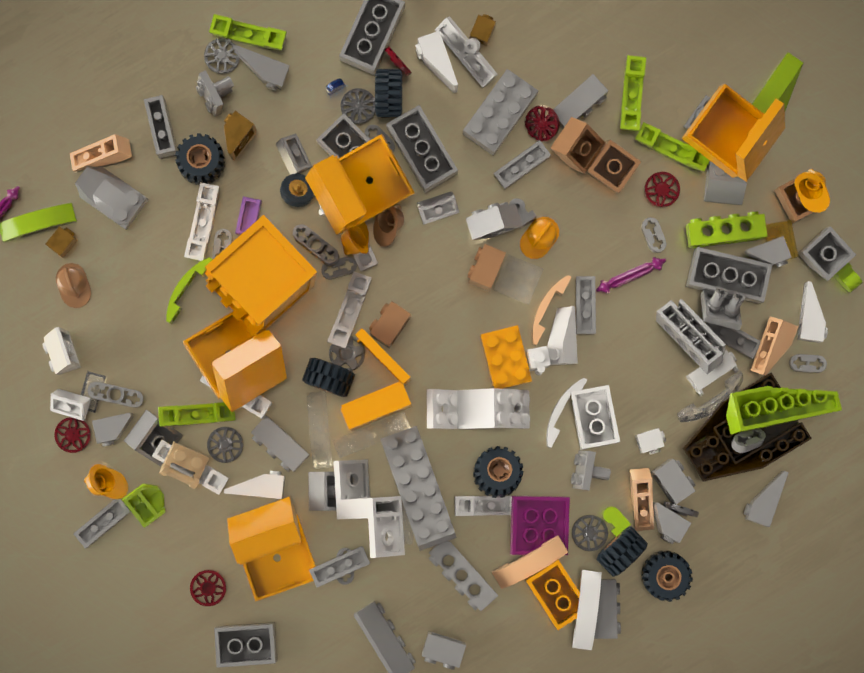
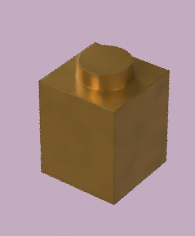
M478 14L469 39L476 38L480 44L487 46L496 21L489 15L483 14L481 16Z
M59 226L45 245L64 258L77 242V239L73 237L75 233L69 228L63 229Z

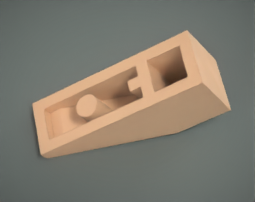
M116 134L70 153L72 169L75 172L85 170L87 166L100 167L115 164L132 157L129 139Z
M770 316L750 371L766 376L792 345L798 326Z
M649 468L630 469L634 528L636 531L653 530V488Z

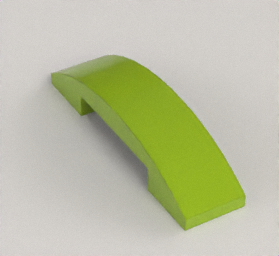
M214 14L209 33L252 46L282 50L287 31L255 26Z
M627 55L620 129L640 130L646 57Z
M643 122L635 140L674 161L703 172L710 161L692 146L662 133L660 129Z
M72 203L52 206L1 222L0 234L2 241L7 242L21 238L26 234L77 222Z
M208 257L194 265L178 282L169 300L166 314L167 322L173 324L182 310L176 304L197 273L203 277L206 275L205 266L213 260L212 258Z
M224 402L158 407L159 427L236 421L235 411L231 412Z

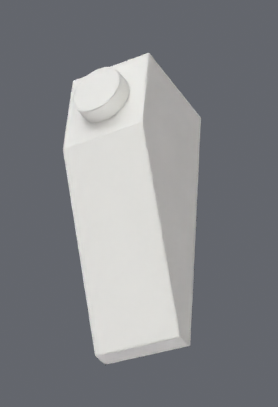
M808 281L804 283L797 340L821 343L827 338L828 328L825 327L826 321L813 284Z
M575 306L557 308L547 345L550 365L578 364Z
M270 471L269 474H263L224 489V493L283 499L285 476H281L280 471Z

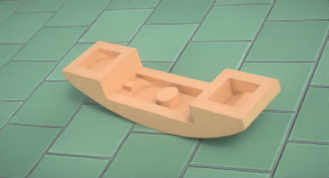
M567 275L558 281L539 305L532 327V345L536 346L545 330V327L539 325L554 293L562 296L571 276Z
M559 535L518 560L510 564L507 563L492 571V574L501 589L541 571L567 554L568 550Z

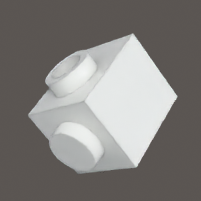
M659 428L635 435L640 454L648 451L650 455L661 452L660 448L664 447V442H666L664 432L660 431Z

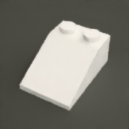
M440 31L419 37L418 44L415 45L418 59H422L424 65L453 93H457L458 83Z
M57 327L44 337L45 343H43L45 353L50 355L51 361H49V366L52 372L61 375L81 368L69 331Z
M609 385L571 392L580 450L619 443L620 438Z

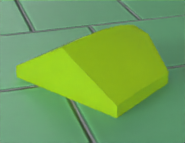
M142 484L122 498V501L144 528L165 513L164 494L156 485Z

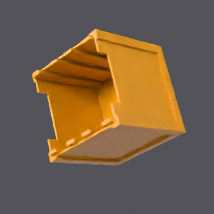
M264 215L205 266V274L208 277L206 287L211 293L215 291L222 298L220 302L226 309L230 307L234 311L232 315L237 321L241 319L248 326L246 330L252 337L267 330L314 287L317 271Z

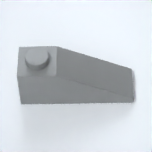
M235 45L234 52L266 84L267 88L275 91L277 88L281 90L290 65Z
M781 471L751 500L750 504L747 503L744 510L746 520L770 527L789 472Z

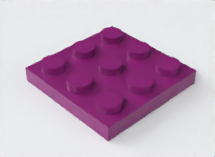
M512 496L510 554L527 555L559 535L568 550L570 497Z

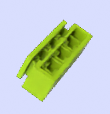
M758 211L749 212L747 216L741 217L740 214H731L725 219H721V216L710 217L709 221H702V218L690 220V223L686 225L689 248L750 242L767 237L765 214H759ZM741 223L748 226V231L741 229ZM722 226L729 228V234L722 231ZM703 228L710 230V236L704 235Z

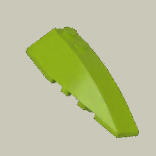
M788 52L752 105L765 114L774 100L778 99L784 103V110L786 111L803 62Z
M765 386L731 393L726 417L730 434H736L841 411L842 407L838 391Z

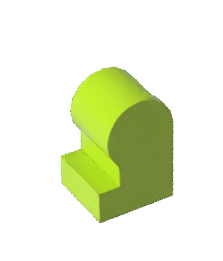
M849 262L833 276L849 293L863 283Z
M607 507L603 511V519L607 523L612 524L614 528L611 532L615 537L631 525L616 507Z

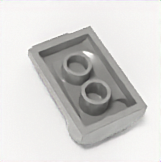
M87 166L75 182L81 199L125 230L129 228L149 200L102 166Z

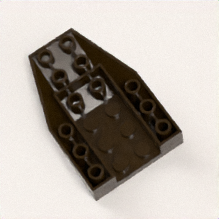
M771 372L740 391L765 386L781 387ZM729 398L720 403L682 449L702 482L763 469L812 438L803 423L797 420L760 428L766 436L763 444L745 453L736 452L731 445L736 434H730L726 417Z

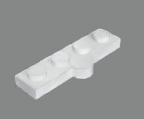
M450 16L445 18L435 29L436 32L440 31L443 41L482 88L498 75L479 52V40L476 38L468 39Z

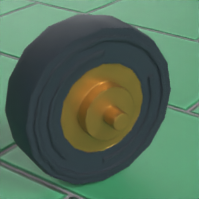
M290 174L281 183V197L290 206L303 207L314 196L312 189L305 179L306 176L303 174Z

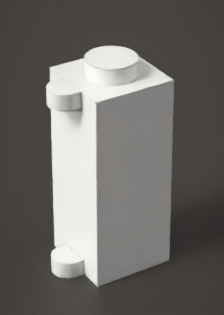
M547 346L528 349L525 352L529 371H535L536 375H541L545 368L550 366Z
M725 350L722 363L709 374H706L699 367L688 374L686 378L700 396H703V388L731 369L735 373L739 371L735 363L737 359L731 351Z

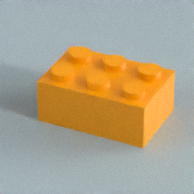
M518 325L480 334L493 388L506 389L532 382Z
M559 560L525 579L557 630H560L577 618L580 592Z

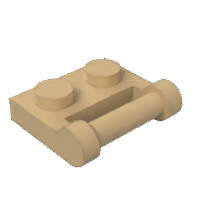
M173 441L159 474L173 477L189 484V487L195 489L209 457ZM171 463L194 472L193 476L190 477L171 469Z

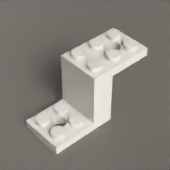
M498 388L471 390L427 389V429H529V390Z
M368 459L334 461L337 520L368 518L370 558L405 555L401 496L370 498ZM351 475L354 478L353 484L350 482ZM386 532L388 533V540H387V541H386V539H385V534H386Z

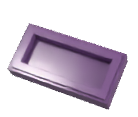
M249 197L242 198L236 235H241L259 219L262 200Z

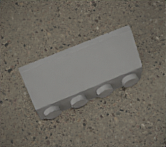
M373 601L355 612V619L388 673H409L415 669L413 665L416 663L411 653L407 654L403 647L406 645L400 636L396 637L393 630H395V627L391 620L386 621L383 616L385 610L380 602L376 604Z

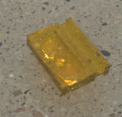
M791 220L766 224V242L784 236L791 257L798 258Z

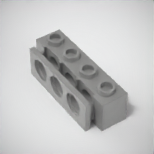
M682 299L679 301L678 307L671 300L657 311L656 321L706 374H709L722 363L726 344Z
M450 541L436 545L429 552L431 555L429 560L436 567L440 565L443 568L442 574L448 581L452 579L457 584L454 588L462 596L464 594L470 599L468 603L474 610L479 609L482 611L498 597L497 593ZM447 555L454 557V563L451 566L443 563V559ZM465 570L467 572L466 579H457V572ZM474 584L480 586V592L476 595L469 592L470 587Z

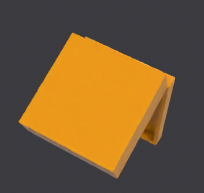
M723 84L716 90L681 139L732 178L738 176L747 182L785 129L784 103L775 99L764 114L728 85Z
M383 134L378 135L340 158L332 155L314 164L305 177L336 235L353 226H359L415 194ZM367 177L373 178L372 184L366 182Z
M233 312L183 341L184 346L217 398H221L231 412L287 379L282 347L269 330H264L252 337L246 330L248 326L241 319L237 321L232 315Z
M363 328L355 334L358 339L357 343L361 342L399 382L341 405L342 414L348 429L351 431L412 407L405 390V386L411 381V377Z
M290 497L227 518L231 549L237 564L240 563V565L243 564L255 601L314 581L309 570L316 567L299 516L296 515ZM275 554L281 556L280 561L276 562L273 559Z

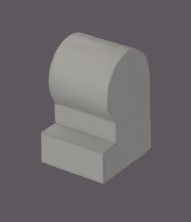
M515 198L509 203V205L516 204L523 225L519 227L520 229L536 220L537 216L533 210L529 213L526 211L523 200Z

